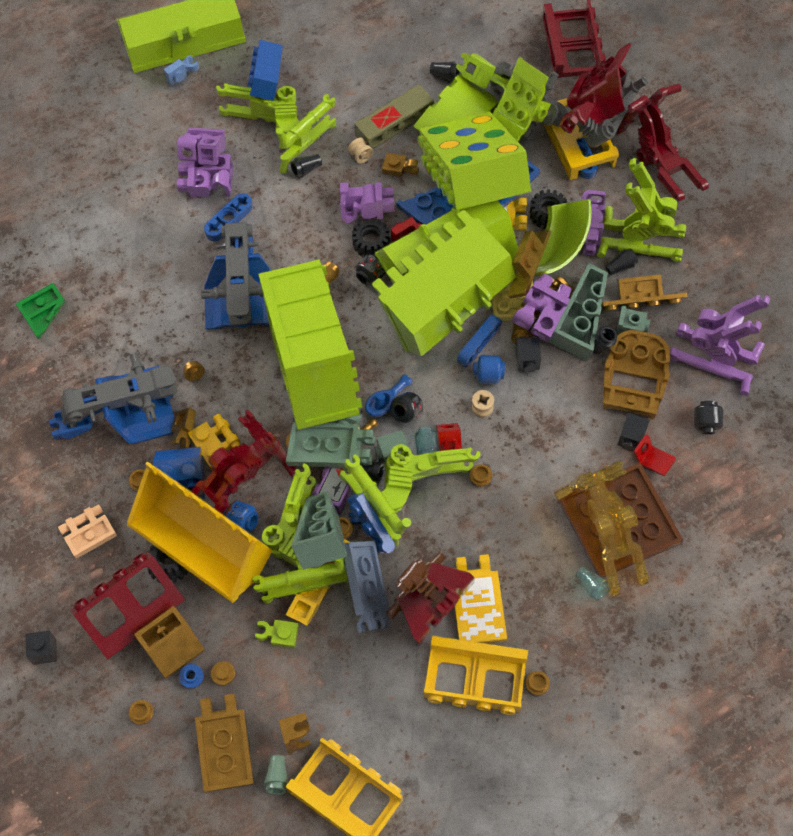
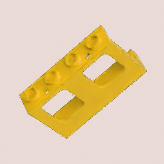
M567 98L558 101L565 107H569L567 105ZM543 123L569 180L577 179L579 170L610 162L612 168L616 166L619 153L617 147L613 146L611 139L601 145L604 152L585 157L576 140L584 138L586 135H582L583 131L578 132L579 127L577 125L572 133L569 134L554 124L546 125Z
M432 636L424 698L434 704H441L442 701L452 702L453 706L461 708L471 705L476 706V709L481 711L497 709L506 715H515V712L520 713L528 650ZM447 663L466 668L463 694L435 690L439 664ZM493 670L513 674L514 683L511 702L482 697L487 671Z
M321 738L319 747L294 780L291 778L286 785L287 791L347 836H379L403 801V796L400 794L401 789L391 782L388 785L380 780L381 775L374 769L369 767L366 770L359 765L361 761L353 754L349 753L346 755L341 752V746L332 739L326 741ZM328 754L334 756L350 769L346 778L331 796L325 794L309 781L311 775ZM368 783L374 785L390 798L389 803L373 825L366 824L349 810L353 801Z

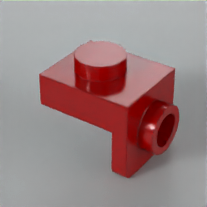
M412 217L404 222L395 224L391 229V241L395 242L417 230L421 224L419 222L416 223Z

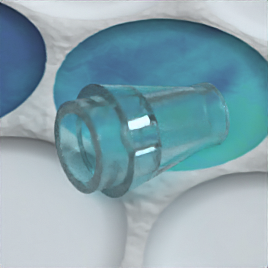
M586 565L577 571L576 576L580 579L591 598L600 600L609 592L608 581L590 570Z

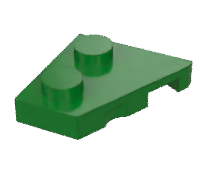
M51 283L16 303V306L37 339H39L65 304V300L55 284Z

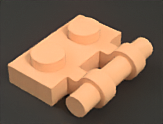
M99 504L92 508L84 509V513L73 519L70 517L65 520L66 523L58 526L62 535L71 530L72 533L65 536L64 539L76 559L117 536L106 515L96 519L95 516L103 512ZM88 520L90 521L89 524L83 526L82 528H77V526L83 524L84 522Z

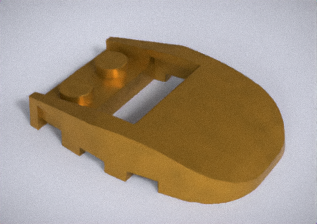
M637 330L624 331L617 336V342L610 348V353L605 363L603 409L610 408L651 417L650 419L654 420L670 376V350L664 339L658 335ZM613 373L657 381L655 393L611 385Z

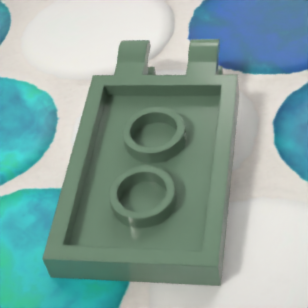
M293 422L286 463L288 466H302L305 463L309 467L346 468L344 465L346 459L354 463L352 457L356 454L360 458L361 464L372 465L373 456L370 455L371 450L361 449V443L373 446L375 445L376 437L373 436L374 431L372 429L360 430L359 424L324 423L298 430L296 422Z

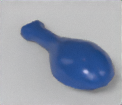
M403 374L391 389L373 393L365 403L367 414L371 417H381L391 410L392 400L405 387L412 384V378Z

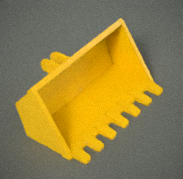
M146 462V469L132 506L127 526L231 603H234L240 594L255 583L252 578L260 575L273 550L151 463Z

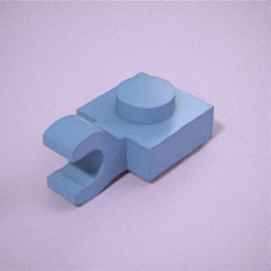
M191 55L187 56L183 61L178 59L164 69L167 83L172 87L176 83L181 82L187 77L186 72H196L200 68L199 63L191 64L193 62Z

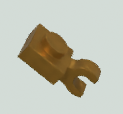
M386 153L382 174L402 177L403 172L417 175L419 161L416 159L407 160L405 155Z
M189 407L176 411L171 432L174 433L171 438L172 445L179 444V441H181L180 449L189 447L190 439L187 432L192 431L195 424L196 410Z

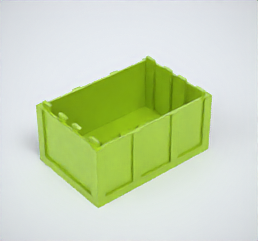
M319 259L259 273L271 335L297 429L359 415L358 408H362L361 398H356V392L360 391L358 381L354 382L353 379L358 376L356 367L352 368L351 361L355 360L354 351L348 350L330 294L329 283L326 282L324 276L327 275L326 265H321Z

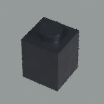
M539 337L517 338L515 350L518 371L529 373L540 370L541 353Z
M628 412L617 445L622 446L625 450L634 451L644 437L650 420Z
M50 630L25 634L26 657L33 665L57 662L56 638Z

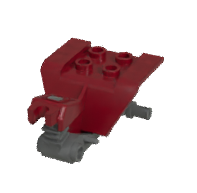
M630 43L619 49L615 57L611 56L601 67L596 66L592 70L589 69L580 75L567 98V105L572 110L561 118L559 127L564 132L567 131L570 134L577 125L579 127L578 132L583 131L582 135H586V142L590 147H598L614 137L635 94L648 84V79L645 76L637 81L630 82L628 78L631 71L629 69L626 71L621 66L631 47Z

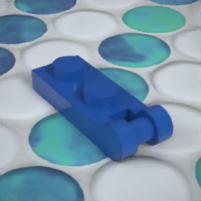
M364 493L354 494L347 500L350 503V510L360 519L363 524L362 529L366 535L375 541L377 553L392 552L395 548L394 541Z

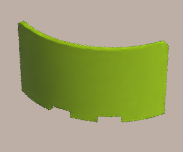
M462 73L454 78L451 85H447L438 95L440 101L429 106L415 123L414 127L420 131V128L490 112L499 103V100L486 89L462 77Z
M590 199L548 206L546 230H550L551 235L535 276L553 273L561 269L578 254L587 238L591 224L592 207Z

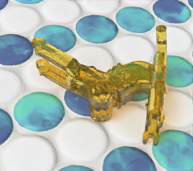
M621 460L611 465H605L603 469L597 470L593 474L591 472L581 474L577 479L572 480L568 485L554 492L557 500H560L572 492L584 490L590 519L596 526L601 543L605 544L606 547L601 556L609 583L608 588L612 597L620 595L619 590H621L614 560L632 554L640 585L643 586L649 583L641 546L634 542L631 537V528L638 525L635 511L630 505L624 507L623 501L618 497L615 491L608 492L604 481H612L615 477L618 478L626 475V470H623V462Z

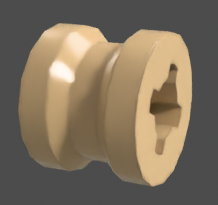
M361 137L352 141L348 147V152L355 156V160L359 164L365 163L373 155V149L366 145V141Z
M487 390L477 391L472 397V412L478 417H488L493 412L494 397Z

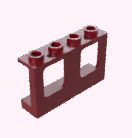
M587 0L586 8L564 11H553L552 3L544 4L542 18L552 68L554 72L559 74L558 78L580 76L589 69L592 70L596 66L601 67L606 61L605 53L601 52L602 39L598 38L599 25L594 20L596 17L595 8L591 6L590 0ZM580 19L586 21L588 35L576 37L562 36L560 22ZM591 50L595 65L570 68L566 53L569 51Z
M148 552L137 555L132 560L131 565L126 569L123 567L117 570L112 575L113 578L106 584L103 582L93 589V594L76 601L73 604L74 608L70 610L107 660L136 638L135 633L171 607H177L185 600L153 555ZM148 567L164 587V592L148 605L141 606L126 586V583L143 568ZM110 597L124 615L125 622L109 635L102 636L87 617V611L104 598Z

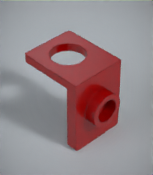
M458 423L436 425L439 451L462 449L461 429Z
M647 434L644 435L634 450L638 463L663 477L676 461L675 456L654 447ZM646 444L644 451L641 453L642 447Z

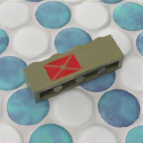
M420 84L410 88L401 96L393 98L388 104L374 110L370 115L359 119L355 123V136L363 138L366 141V145L375 149L414 125L427 108L434 104V99Z

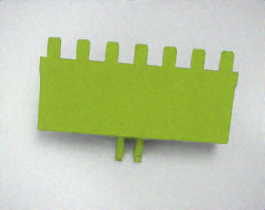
M184 0L116 19L134 73L170 64L178 59L184 60L190 55L195 57L246 42L235 0Z

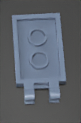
M375 541L345 543L347 557H344L348 580L356 616L360 615V619L357 622L358 632L367 631L366 623L369 630L372 631L379 630V621L382 628L390 627V621L386 615L389 606Z

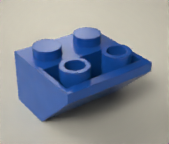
M201 447L155 452L154 466L188 490L192 491L198 481L204 480ZM205 493L200 497L201 499H205Z

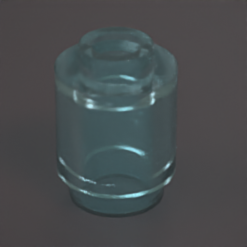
M424 426L414 433L417 455L439 451L436 430L429 426Z

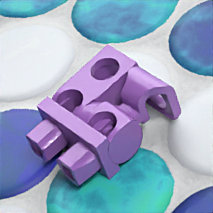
M188 128V132L184 136L179 137L177 141L178 159L197 161L198 151L199 164L217 165L219 162L218 156L226 150L225 130ZM182 149L192 151L193 156L191 158L185 157L182 154Z
M220 154L217 165L199 164L198 157L197 161L179 162V175H188V178L177 179L178 191L189 192L191 198H197V196L206 197L210 194L211 189L218 190V185L225 189L226 196L230 197L231 183L233 181L231 155Z
M348 182L340 183L342 220L350 223L357 219L358 213H361L364 219H371L376 216L377 219H383V213L395 212L393 188H382L381 182H376L375 185L367 184L363 187H349Z
M587 190L583 193L581 200H591L592 216L589 232L583 244L582 254L594 256L596 248L600 246L604 229L602 220L605 212L606 194L604 191ZM592 196H599V197H601V198H600V199H593V198H591V197H592Z
M543 274L538 281L535 280L523 300V303H525L524 308L518 310L512 319V322L529 331L534 322V311L538 310L541 312L530 333L545 342H548L570 301L569 296L571 293V288L565 284H561L557 292L549 288L554 279L547 274Z

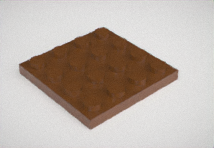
M641 463L558 496V501L599 579L681 545L684 541Z

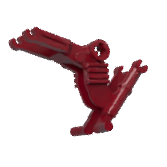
M680 84L660 88L650 98L643 95L638 100L629 104L628 110L617 130V134L625 132L628 126L634 123V119L639 118L642 127L638 128V140H640L638 143L641 145V148L636 150L637 159L639 162H643L644 166L653 164L657 168V178L672 195L673 199H677L678 202L684 200L685 195L682 189L670 177V175L683 170L697 189L702 191L709 189L707 180L699 174L687 158L679 156V150L676 146L673 147L670 136L671 128L665 124L663 115L658 108L666 96L682 91Z
M246 410V415L244 417L240 416L238 421L248 428L249 434L255 441L249 446L242 443V445L239 444L238 446L231 447L229 451L224 447L217 449L208 460L209 464L213 467L212 473L206 480L198 481L191 491L199 498L205 493L215 503L213 508L222 514L229 506V495L235 494L239 489L237 486L244 481L255 478L258 470L272 456L281 462L291 478L295 475L296 468L287 465V453L281 447L279 440H276V437L270 431L267 432L262 427L263 424L258 422L249 410Z

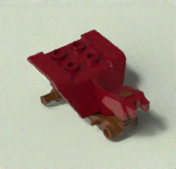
M440 551L432 561L427 563L423 562L420 558L417 561L413 560L397 579L396 586L402 592L394 599L395 603L386 612V614L394 619L402 610L411 634L419 645L432 633L430 626L436 627L444 616L454 608L460 599L458 594L460 593L464 596L475 583V578L471 573L441 565L447 557Z

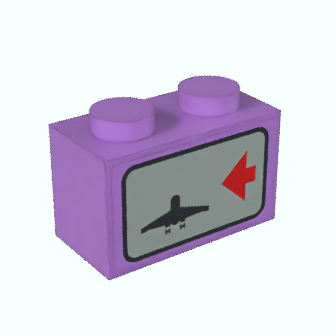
M325 467L322 473L324 478L321 484L315 486L313 496L328 491L338 515H341L352 492V488L339 475L342 470L347 475L349 473L347 468Z

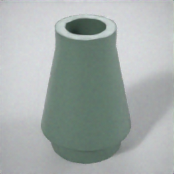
M273 755L270 757L264 787H266L268 794L281 795L286 793V785L288 784L285 757Z

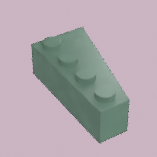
M588 263L549 343L585 361L589 360L594 350V341L598 329L597 325L608 272Z
M328 491L307 497L291 546L303 570L311 567L318 568L324 563L347 557L339 515Z

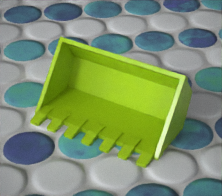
M498 200L456 210L453 207L450 212L426 225H420L417 230L380 249L374 255L378 258L386 273L390 268L395 267L404 276L408 271L401 263V259L409 255L418 265L423 260L416 253L415 248L423 244L433 253L436 247L429 240V237L437 232L445 242L451 237L444 230L443 225L451 221L460 231L465 226L458 219L457 214L465 210L473 219L477 217L483 223L484 227L511 255L513 263L519 247L516 242L510 215Z
M465 210L457 214L458 219L465 226L460 231L451 221L443 225L444 230L451 237L445 242L437 232L429 237V240L436 247L433 253L423 244L415 248L416 253L423 260L418 265L409 255L401 259V263L408 271L407 274L402 276L395 267L387 271L386 274L394 283L391 287L388 288L380 278L372 283V286L380 295L378 299L404 351L408 353L412 352L422 357L453 330L457 333L463 331L461 327L463 322L482 306L489 309L492 306L490 302L492 298L516 278L511 255L477 217L473 219Z

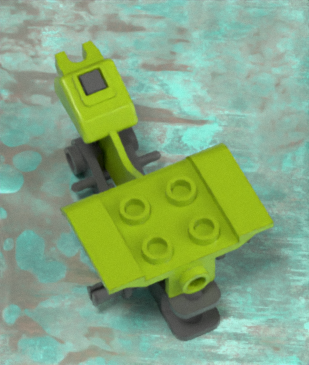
M462 52L461 57L464 58V64H457L456 68L462 73V77L477 86L487 88L490 83L489 87L495 91L501 90L498 98L500 102L497 108H495L493 115L517 141H519L522 135L529 138L533 128L537 126L536 122H543L546 125L554 124L559 127L561 118L569 112L567 107L549 96L551 90L555 89L554 84L559 76L556 72L551 71L548 77L523 60L522 57L518 58L512 69L511 64L502 60L495 67L478 54L471 53L470 55Z

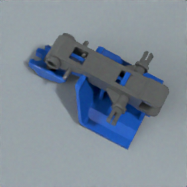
M247 222L225 223L224 226H221L222 239L225 238V244H218L216 248H226V255L215 257L204 284L205 290H201V298L205 299V329H222V327L231 326L244 328L248 325L263 324L264 326H270L258 274L272 270L259 253H253V247L259 246V243L254 242L252 224H247Z
M135 353L136 361L134 355H130L132 363L130 373L120 376L99 377L95 379L96 385L87 387V384L83 383V388H68L64 390L61 396L62 409L55 411V418L49 420L51 428L59 427L58 430L52 431L53 438L71 439L89 431L93 426L92 422H95V415L102 411L105 419L129 444H136L174 434L171 432L174 415L169 399L173 398V395L177 393V386L172 367L166 365L145 369L140 361L139 354Z

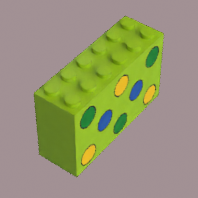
M491 112L419 129L418 144L420 149L423 148L424 155L421 156L423 168L426 167L428 175L431 174L433 182L436 181L438 189L442 190L443 196H447L448 203H452L456 210L531 192L527 152Z

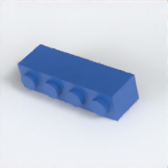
M259 40L258 47L254 46L247 87L251 88L250 96L274 101L283 45Z

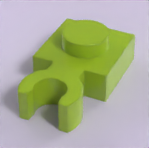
M275 620L274 626H269L265 621H258V627L265 628L266 631L263 634H255L257 640L265 641L271 638V645L295 648L299 628L298 623Z

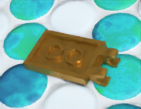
M234 693L224 695L226 710L213 712L210 697L200 699L202 716L195 717L204 793L254 785L244 709L237 710Z

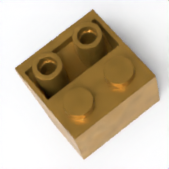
M175 606L134 634L165 679L205 651Z

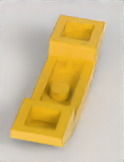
M334 561L324 563V565L334 563ZM330 587L299 593V595L296 594L286 616L307 626L322 604Z

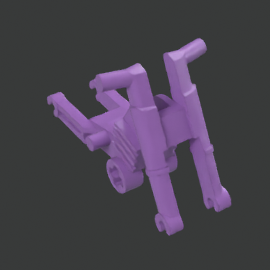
M756 295V297L733 306L730 311L722 315L712 309H703L697 321L698 325L702 328L692 330L687 324L680 323L676 335L689 339L695 347L704 350L708 356H711V362L673 347L670 350V361H680L729 380L740 381V394L743 396L749 395L753 375L732 367V365L736 363L737 359L751 365L758 364L759 356L765 344L757 341L754 349L750 352L740 347L738 339L760 332L762 326L760 321H756L755 325L750 320L742 322L745 315L762 308H767L770 297L765 295L764 299H761L760 295Z

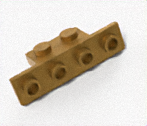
M531 230L524 233L512 263L517 272L507 295L510 299L527 295L551 235L550 230L536 233Z
M661 274L617 279L619 300L602 302L601 307H605V311L616 310L618 305L625 304L626 308L639 307V303L647 302L648 306L661 305L660 301L668 300L669 304L682 302L681 298L687 297V293L663 295Z

